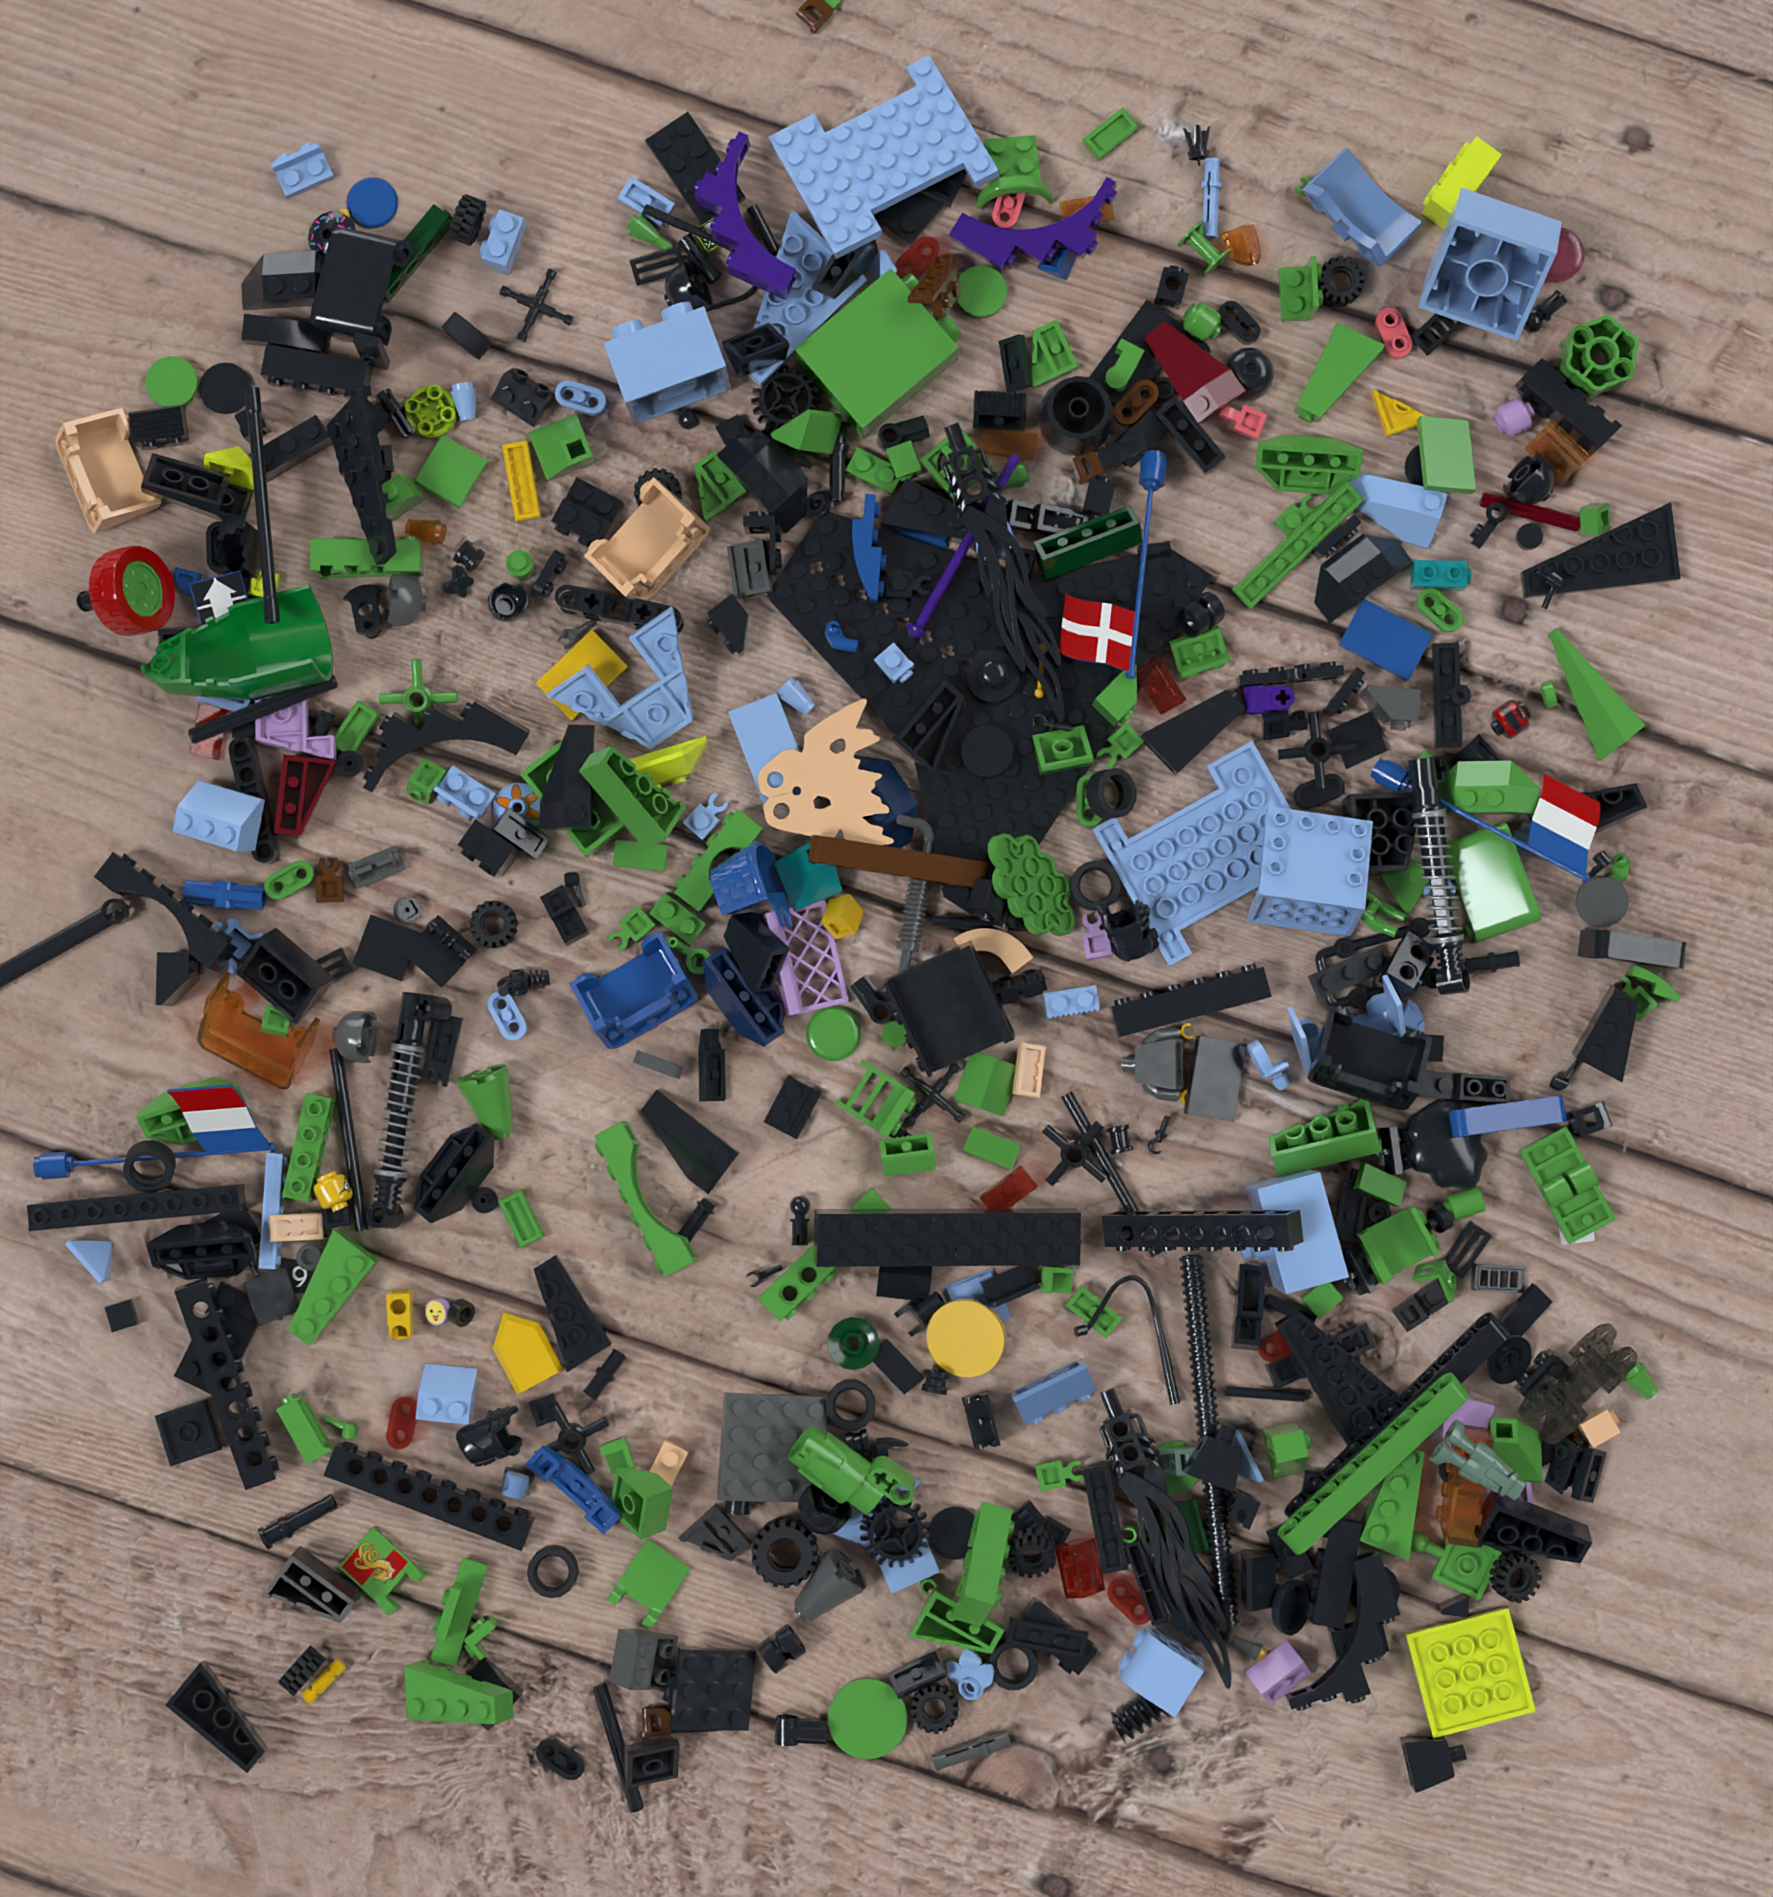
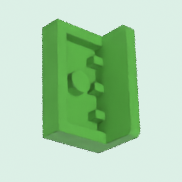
M1218 625L1208 628V630L1195 638L1184 636L1169 641L1174 665L1181 677H1196L1201 671L1220 669L1225 666V663L1231 662L1230 656L1226 652L1221 629Z

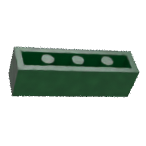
M1128 505L1033 543L1037 564L1045 579L1048 580L1142 544L1143 541L1140 521L1131 505Z

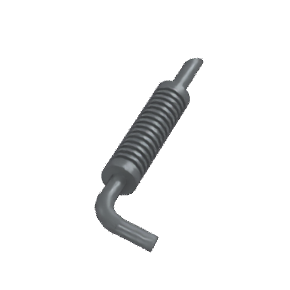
M899 814L896 820L897 824L919 830L923 840L920 852L931 853L933 832L930 825L922 819ZM908 880L911 884L907 886L910 887L906 891L909 894L905 896L908 898L905 899L907 905L904 904L906 910L903 909L905 915H902L904 920H901L903 925H900L902 930H899L901 935H898L900 941L897 940L896 948L902 950L898 972L910 967L912 952H919L920 944L918 942H921L919 937H922L920 932H923L921 927H924L922 922H925L923 916H926L924 911H927L925 906H928V903L925 902L929 900L926 897L930 895L927 891L931 890L928 886L932 884L929 881Z

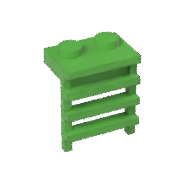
M862 1059L860 1064L868 1069L846 1104L836 1099L834 1104L875 1129L886 1138L889 1134L895 1136L902 1125L899 1118L904 1111L909 1114L917 1101L913 1098L915 1093ZM875 1073L881 1079L858 1113L850 1107L871 1074ZM885 1081L895 1087L873 1121H870L864 1117V1114Z

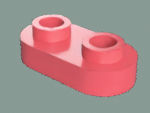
M1017 193L1016 197H1010L1008 194L997 197L992 212V222L995 227L1004 229L1014 228L1018 221L1026 193ZM1006 214L1010 219L1007 222H1003L1000 216Z
M1394 308L1381 310L1375 319V326L1381 342L1384 344V350L1392 359H1403L1410 352L1412 341L1402 315ZM1392 317L1394 323L1388 324L1385 318ZM1395 341H1401L1403 348H1397Z

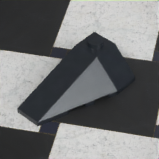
M595 725L567 726L540 801V830L593 831L594 788L579 770L589 755L594 753Z
M656 1090L641 1109V1112L687 1179L709 1195L740 1152Z

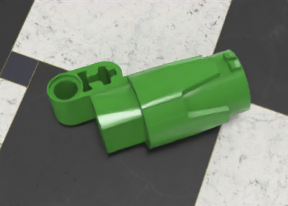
M814 1425L809 1426L801 1434L789 1452L788 1460L798 1467L799 1473L841 1504L848 1501L865 1515L874 1509L883 1495L898 1505H906L913 1499L915 1489L914 1477L887 1456H879L870 1463L831 1433L825 1434ZM904 1486L908 1488V1490L903 1491L898 1489L897 1487Z

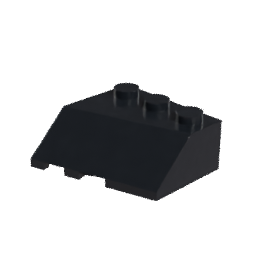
M1412 792L1349 794L1342 800L1343 817L1373 821L1368 877L1408 870L1415 841L1416 827L1413 825L1417 823L1416 818H1412V809L1414 808Z

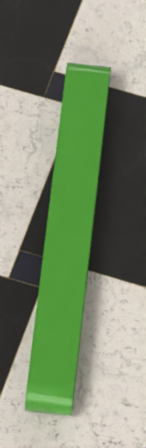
M1446 1373L1438 1378L1279 1528L1278 1536L1295 1554H1302L1308 1550L1467 1401L1469 1397L1467 1389L1452 1373Z

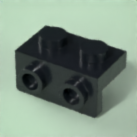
M512 368L503 373L491 400L532 427L538 425L548 404L554 401L555 394L550 392L549 387L537 383L529 378L525 371Z

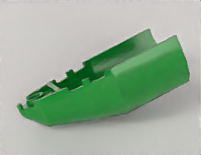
M307 584L277 592L280 623H264L263 596L236 603L227 608L229 612L215 619L213 616L205 619L206 624L192 631L191 628H188L160 643L155 649L156 655L147 665H141V671L148 680L171 695L255 701L329 681L333 676L334 661L329 632L321 607L310 585Z

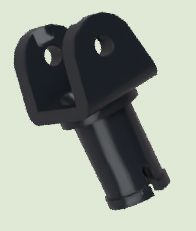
M934 1291L933 1294L919 1304L912 1300L899 1308L894 1315L898 1318L910 1309L919 1322L918 1325L908 1332L910 1337L924 1329L928 1323V1316L945 1305V1301L937 1291Z

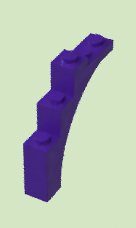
M739 131L736 138H732L729 141L726 149L727 155L724 161L718 163L715 169V176L706 172L704 178L697 181L694 188L697 205L717 213L710 224L713 239L733 248L726 261L730 275L786 300L797 280L796 268L777 259L755 239L739 210L737 200L738 171L750 148L749 136Z
M1106 177L1095 197L1087 205L1073 215L1044 227L1020 230L1004 229L982 223L962 212L949 236L951 240L1001 271H1004L1006 266L1010 268L1018 256L1015 253L1016 250H1019L1041 265H1044L1046 261L1051 262L1058 251V248L1055 247L1056 244L1068 249L1084 260L1087 254L1089 256L1093 254L1099 243L1096 241L1097 233L1091 230V227L1096 228L1104 215L1101 213L1106 204L1111 205L1118 193L1115 190L1117 187L1116 182Z

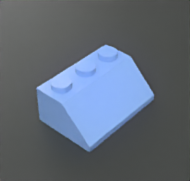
M198 780L178 804L172 832L236 852L255 851L265 799Z

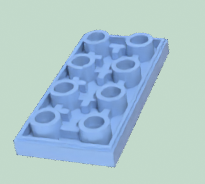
M777 693L728 712L763 804L770 797L760 792L758 784L760 770L784 750L795 749L799 752ZM779 772L770 773L767 778L768 785L772 788L780 787L783 783L782 774ZM798 786L794 787L792 793L799 795L801 788Z

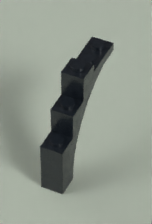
M475 699L473 704L467 702L460 716L464 717L463 721L436 705L432 711L427 708L419 721L424 724L423 727L394 712L391 717L386 715L379 727L383 731L380 738L389 743L388 745L382 743L375 755L379 758L376 766L370 765L362 778L366 780L363 788L373 792L385 770L395 761L419 747L435 742L458 739L474 740L500 747L516 756L528 737L530 729L478 699Z
M1372 1550L1350 1558L1357 1584V1610L1352 1632L1338 1659L1318 1680L1310 1686L1285 1694L1291 1710L1296 1708L1297 1711H1302L1310 1708L1313 1702L1334 1700L1337 1698L1336 1694L1341 1693L1345 1702L1350 1701L1351 1704L1359 1703L1366 1699V1695L1371 1694L1361 1663H1375L1381 1659L1380 1656L1386 1654L1375 1623L1379 1622L1380 1625H1385L1395 1621V1617L1401 1615L1378 1551Z

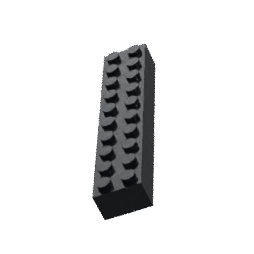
M1076 1208L814 1209V1263L816 1267L1080 1265L1081 1212Z

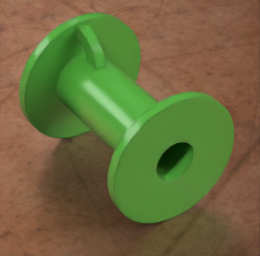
M1200 221L1179 241L1178 246L1181 247L1188 242L1210 265L1204 272L1208 275L1224 261L1231 250L1227 249L1220 254L1202 235L1204 233V222Z

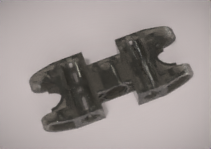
M1601 1324L1587 1333L1568 1352L1575 1362L1557 1380L1547 1373L1531 1389L1521 1403L1519 1414L1527 1422L1546 1415L1545 1421L1542 1424L1543 1428L1540 1431V1438L1544 1443L1555 1444L1572 1433L1588 1416V1413L1582 1408L1586 1401L1599 1388L1610 1394L1634 1367L1637 1361V1353L1632 1347H1623L1611 1353L1613 1341L1617 1336V1330L1612 1324Z

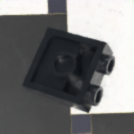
M576 477L565 499H562L551 522L555 525V531L567 537L569 534L578 537L577 542L588 548L593 541L605 538L623 501Z

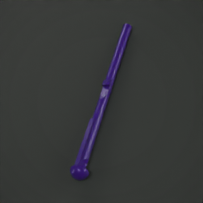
M1015 454L1010 456L996 481L1003 489L1021 459ZM990 496L986 498L979 511L985 513ZM967 530L966 535L922 609L914 625L908 624V632L912 637L921 638L926 634L923 631L924 626L974 541V537L969 530Z

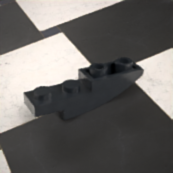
M1425 1071L1418 1097L1509 1103L1511 1077Z

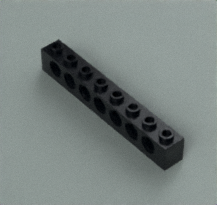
M244 1184L37 1203L27 1205L29 1231L236 1212L246 1210Z
M1300 1210L1114 1211L1102 1216L1105 1247H1116V1251L1131 1250V1247H1138V1251H1150L1154 1247H1161V1251H1173L1177 1247H1183L1184 1251H1196L1200 1247H1206L1207 1251L1223 1250V1247H1230V1251L1236 1252L1246 1250V1247H1253L1255 1252L1270 1250V1247H1277V1251L1286 1252L1294 1250L1295 1245L1304 1242ZM1270 1227L1272 1228L1274 1235L1271 1234Z
M207 1277L175 1288L176 1299L245 1490L275 1480L277 1476L276 1471L280 1470L276 1456H270L267 1447L271 1445L267 1431H261L258 1422L262 1421L258 1406L253 1407L249 1398L253 1396L249 1381H243L241 1372H244V1367L240 1356L236 1358L234 1356L232 1348L236 1347L232 1333H226L223 1323L227 1322L223 1308H217L214 1298L218 1297L214 1283H208ZM198 1302H204L209 1306V1312L203 1315L198 1314L194 1309V1305ZM207 1327H214L218 1331V1336L215 1339H207L203 1334V1330ZM215 1352H223L227 1356V1361L223 1364H217L213 1361L212 1355ZM224 1377H232L236 1385L233 1388L227 1389L222 1386L221 1380ZM239 1401L244 1405L245 1409L241 1413H234L230 1409V1404ZM243 1426H248L252 1428L254 1434L249 1438H244L239 1434L238 1430ZM251 1451H258L261 1453L262 1459L259 1462H251L247 1455Z
M344 1441L343 1444L338 1443L335 1445L323 1476L516 1550L522 1551L525 1547L535 1521V1517L530 1516L531 1512L521 1507H516L514 1510L507 1507L505 1501L494 1497L488 1500L481 1497V1492L471 1488H467L466 1491L456 1487L457 1483L448 1479L438 1481L432 1478L433 1474L421 1469H418L417 1472L407 1469L408 1465L398 1460H393L391 1463L384 1460L383 1455L378 1452L369 1450L368 1453L358 1450L359 1446L354 1443ZM357 1459L362 1462V1472L357 1473L352 1470V1460ZM377 1469H383L387 1472L388 1479L386 1482H380L376 1478L375 1473ZM407 1478L412 1482L413 1487L411 1491H404L401 1488V1479ZM426 1488H433L437 1492V1499L435 1501H430L425 1497ZM450 1498H459L462 1502V1508L460 1510L452 1509L449 1505ZM475 1507H483L486 1510L487 1516L485 1519L480 1520L475 1517ZM499 1517H508L511 1520V1528H501L498 1523Z

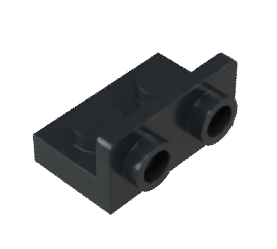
M1551 1349L1541 1351L1533 1360L1535 1364L1529 1371L1524 1370L1516 1378L1517 1384L1513 1387L1538 1410L1574 1372Z

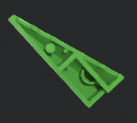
M1555 628L1548 634V638L1552 641L1556 651V658L1562 666L1566 683L1579 715L1582 716L1587 729V735L1591 739L1596 751L1595 755L1601 761L1641 730L1645 724L1563 634Z

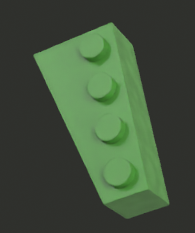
M413 536L400 537V540H395L397 552L385 565H376L369 551L367 539H310V570L320 579L390 577L392 573L406 576H424L423 544Z
M334 1229L288 1330L308 1346L315 1344L380 1260L341 1229Z
M1419 1448L1410 1453L1375 1486L1360 1522L1363 1524L1360 1541L1409 1561L1425 1454Z
M983 1501L977 1509L967 1545L972 1547V1550L968 1549L962 1566V1570L967 1572L963 1573L960 1584L957 1587L955 1596L960 1597L956 1606L952 1608L950 1618L981 1627L992 1608H997L1001 1597V1592L997 1591L998 1585L1003 1582L1005 1576V1568L1002 1567L1003 1560L1007 1559L1010 1545L1006 1544L1007 1537L1011 1536L1014 1528V1521H1011L1013 1510Z

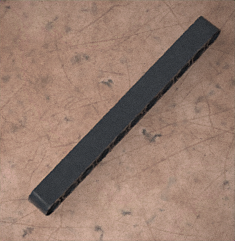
M1491 1312L1479 1317L1289 1502L1284 1511L1285 1515L1290 1518L1442 1375L1452 1373L1462 1384L1507 1340L1509 1331Z

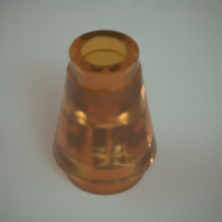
M408 519L405 532L431 545L442 544L446 536V525L441 523L440 520Z

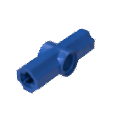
M186 880L183 886V899L190 904L212 905L211 907L264 910L266 892L263 887L242 886L233 882L214 881V883Z

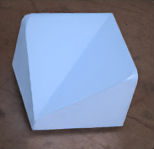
M881 250L868 267L876 280L890 268L897 275V269L885 250Z

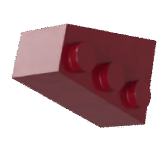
M283 754L274 828L275 835L302 837L336 766V761Z

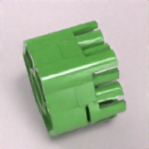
M1608 315L1601 316L1584 325H1577L1559 344V347H1562L1559 351L1562 362L1558 365L1557 371L1567 378V386L1574 385L1575 388H1579L1586 394L1587 402L1592 401L1602 392H1612L1613 390L1616 392L1635 373L1634 365L1639 346L1638 338ZM1596 349L1601 351L1605 355L1606 365L1594 363L1590 356V350Z

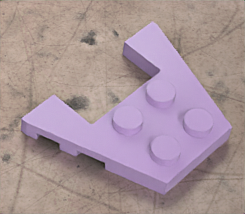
M334 664V666H333V674H334V676H335V664ZM269 697L262 698V699H259V700H255V703H257V702H259V701H262V700H264V699H267V698H269ZM308 699L255 720L256 741L258 743L336 761V738L334 735L309 737Z

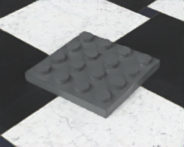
M724 1392L717 1499L721 1501L798 1502L804 1490L812 1482L798 1472V1467L788 1460V1455L797 1439L809 1426L814 1425L826 1434L827 1396Z

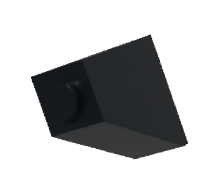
M751 912L732 915L723 937L750 991L753 994L773 990L790 948Z

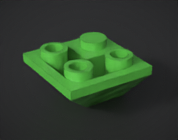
M577 414L528 432L547 481L596 463Z
M1490 1418L1487 1429V1446L1492 1448L1496 1455L1512 1468L1513 1472L1518 1473V1478L1524 1482L1542 1483L1541 1433L1518 1419Z

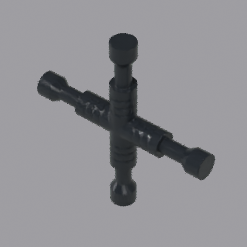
M550 268L547 269L545 281L539 287L535 298L522 293H515L504 285L500 289L499 295L517 300V303L530 308L524 319L523 329L516 337L517 340L526 343L527 333L531 325H534L539 313L550 318L560 319L568 326H571L574 316L562 314L556 311V308L544 303L549 292L550 283L557 275V272Z
M956 1063L951 1064L947 1073L940 1077L934 1086L931 1087L921 1078L918 1079L914 1076L911 1070L905 1066L899 1074L915 1084L914 1087L925 1096L918 1103L917 1109L913 1114L908 1116L903 1122L912 1128L922 1112L925 1113L934 1102L943 1111L949 1112L956 1122L960 1123L966 1115L950 1106L951 1103L941 1096L940 1093L949 1084L948 1080L953 1074L958 1073L961 1067Z

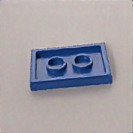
M1363 598L1338 646L1407 682L1425 651L1432 634Z

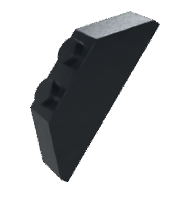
M316 250L263 254L241 283L243 310L312 306L325 258Z
M735 437L716 454L768 514L775 515L776 522L781 523V528L786 533L806 516L808 477L773 439Z
M1362 534L1320 565L1314 604L1330 624L1409 566L1413 561L1398 541Z
M477 1123L450 1134L419 1176L416 1201L414 1202L413 1209L431 1224L461 1211L493 1169L495 1138Z
M232 1221L178 1225L147 1242L146 1245L152 1267L156 1269L161 1268L169 1274L185 1280L238 1276L257 1256L251 1233Z

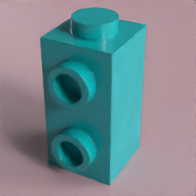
M1414 560L1410 564V590L1434 588L1438 591H1463L1467 584L1471 582V569L1467 568V561Z

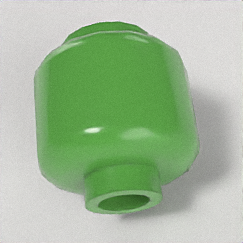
M1204 302L1199 304L1193 303L1182 317L1184 321L1183 329L1201 342L1208 338L1214 339L1222 328L1219 325L1221 315Z

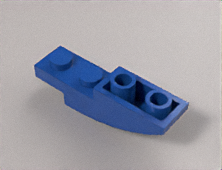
M865 494L863 520L853 519L852 521L853 553L863 588L870 601L877 604L878 597H883L884 581H879L880 571H885L886 555H882V547H872V544H877L878 528H873L874 518H879L881 503L876 502L875 494Z

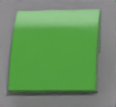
M443 435L424 463L415 480V484L460 509L473 491L474 484L487 467L488 461Z

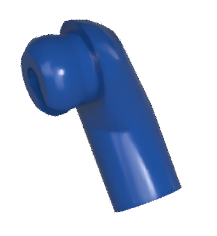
M835 621L829 622L824 631L831 647L837 650L856 653L858 640L845 638L839 623Z

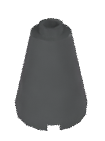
M835 1548L826 1552L794 1601V1610L801 1619L812 1621L862 1593L866 1588L867 1584L859 1568L855 1571L849 1565L852 1560L843 1552Z

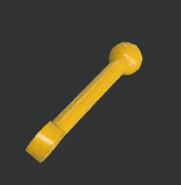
M1040 643L1038 646L1044 655L1047 652V648L1043 643ZM1039 660L1038 669L1043 675L1044 666ZM1038 681L1037 689L1034 693L1037 698H1042L1045 695V691Z

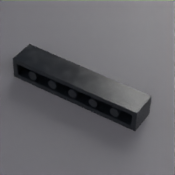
M1256 963L1240 967L1241 973L1233 975L1230 970L1216 973V979L1207 982L1205 977L1190 980L1191 986L1181 988L1180 983L1164 987L1166 992L1158 995L1152 990L1139 994L1140 999L1131 1002L1129 997L1115 1000V1006L1109 1007L1117 1038L1270 998L1272 996L1264 966L1257 968Z

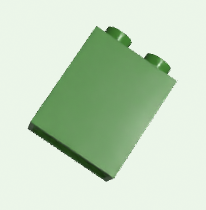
M891 268L795 348L796 362L804 371L808 372L810 378L815 379V384L862 439L867 437L958 360L959 347L955 343L963 337L949 316L945 315L943 318L937 317L934 319L922 303H908L907 297L919 281L910 273L900 279Z

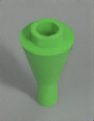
M643 214L640 217L634 215L626 227L630 230L628 236L655 244L662 250L673 245L659 235L660 233Z

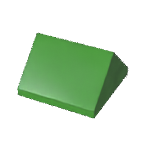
M808 409L772 432L771 435L773 439L798 450L832 454L843 418L840 413Z
M1084 725L1072 727L1071 731L1057 730L1032 735L1040 775L1091 766L1094 762Z
M980 1052L969 1056L954 1099L1004 1117L1013 1091L1016 1065Z

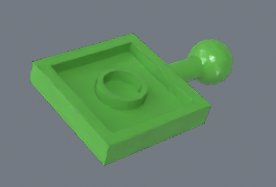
M1454 1529L1451 1530L1443 1548L1429 1542L1428 1537L1423 1532L1415 1531L1412 1536L1411 1550L1413 1552L1420 1553L1426 1551L1439 1557L1431 1573V1578L1475 1599L1481 1600L1489 1578L1492 1576L1490 1569L1494 1570L1496 1567L1492 1564L1494 1561L1498 1562V1556L1502 1554L1501 1551L1482 1545V1548L1473 1547L1469 1536Z

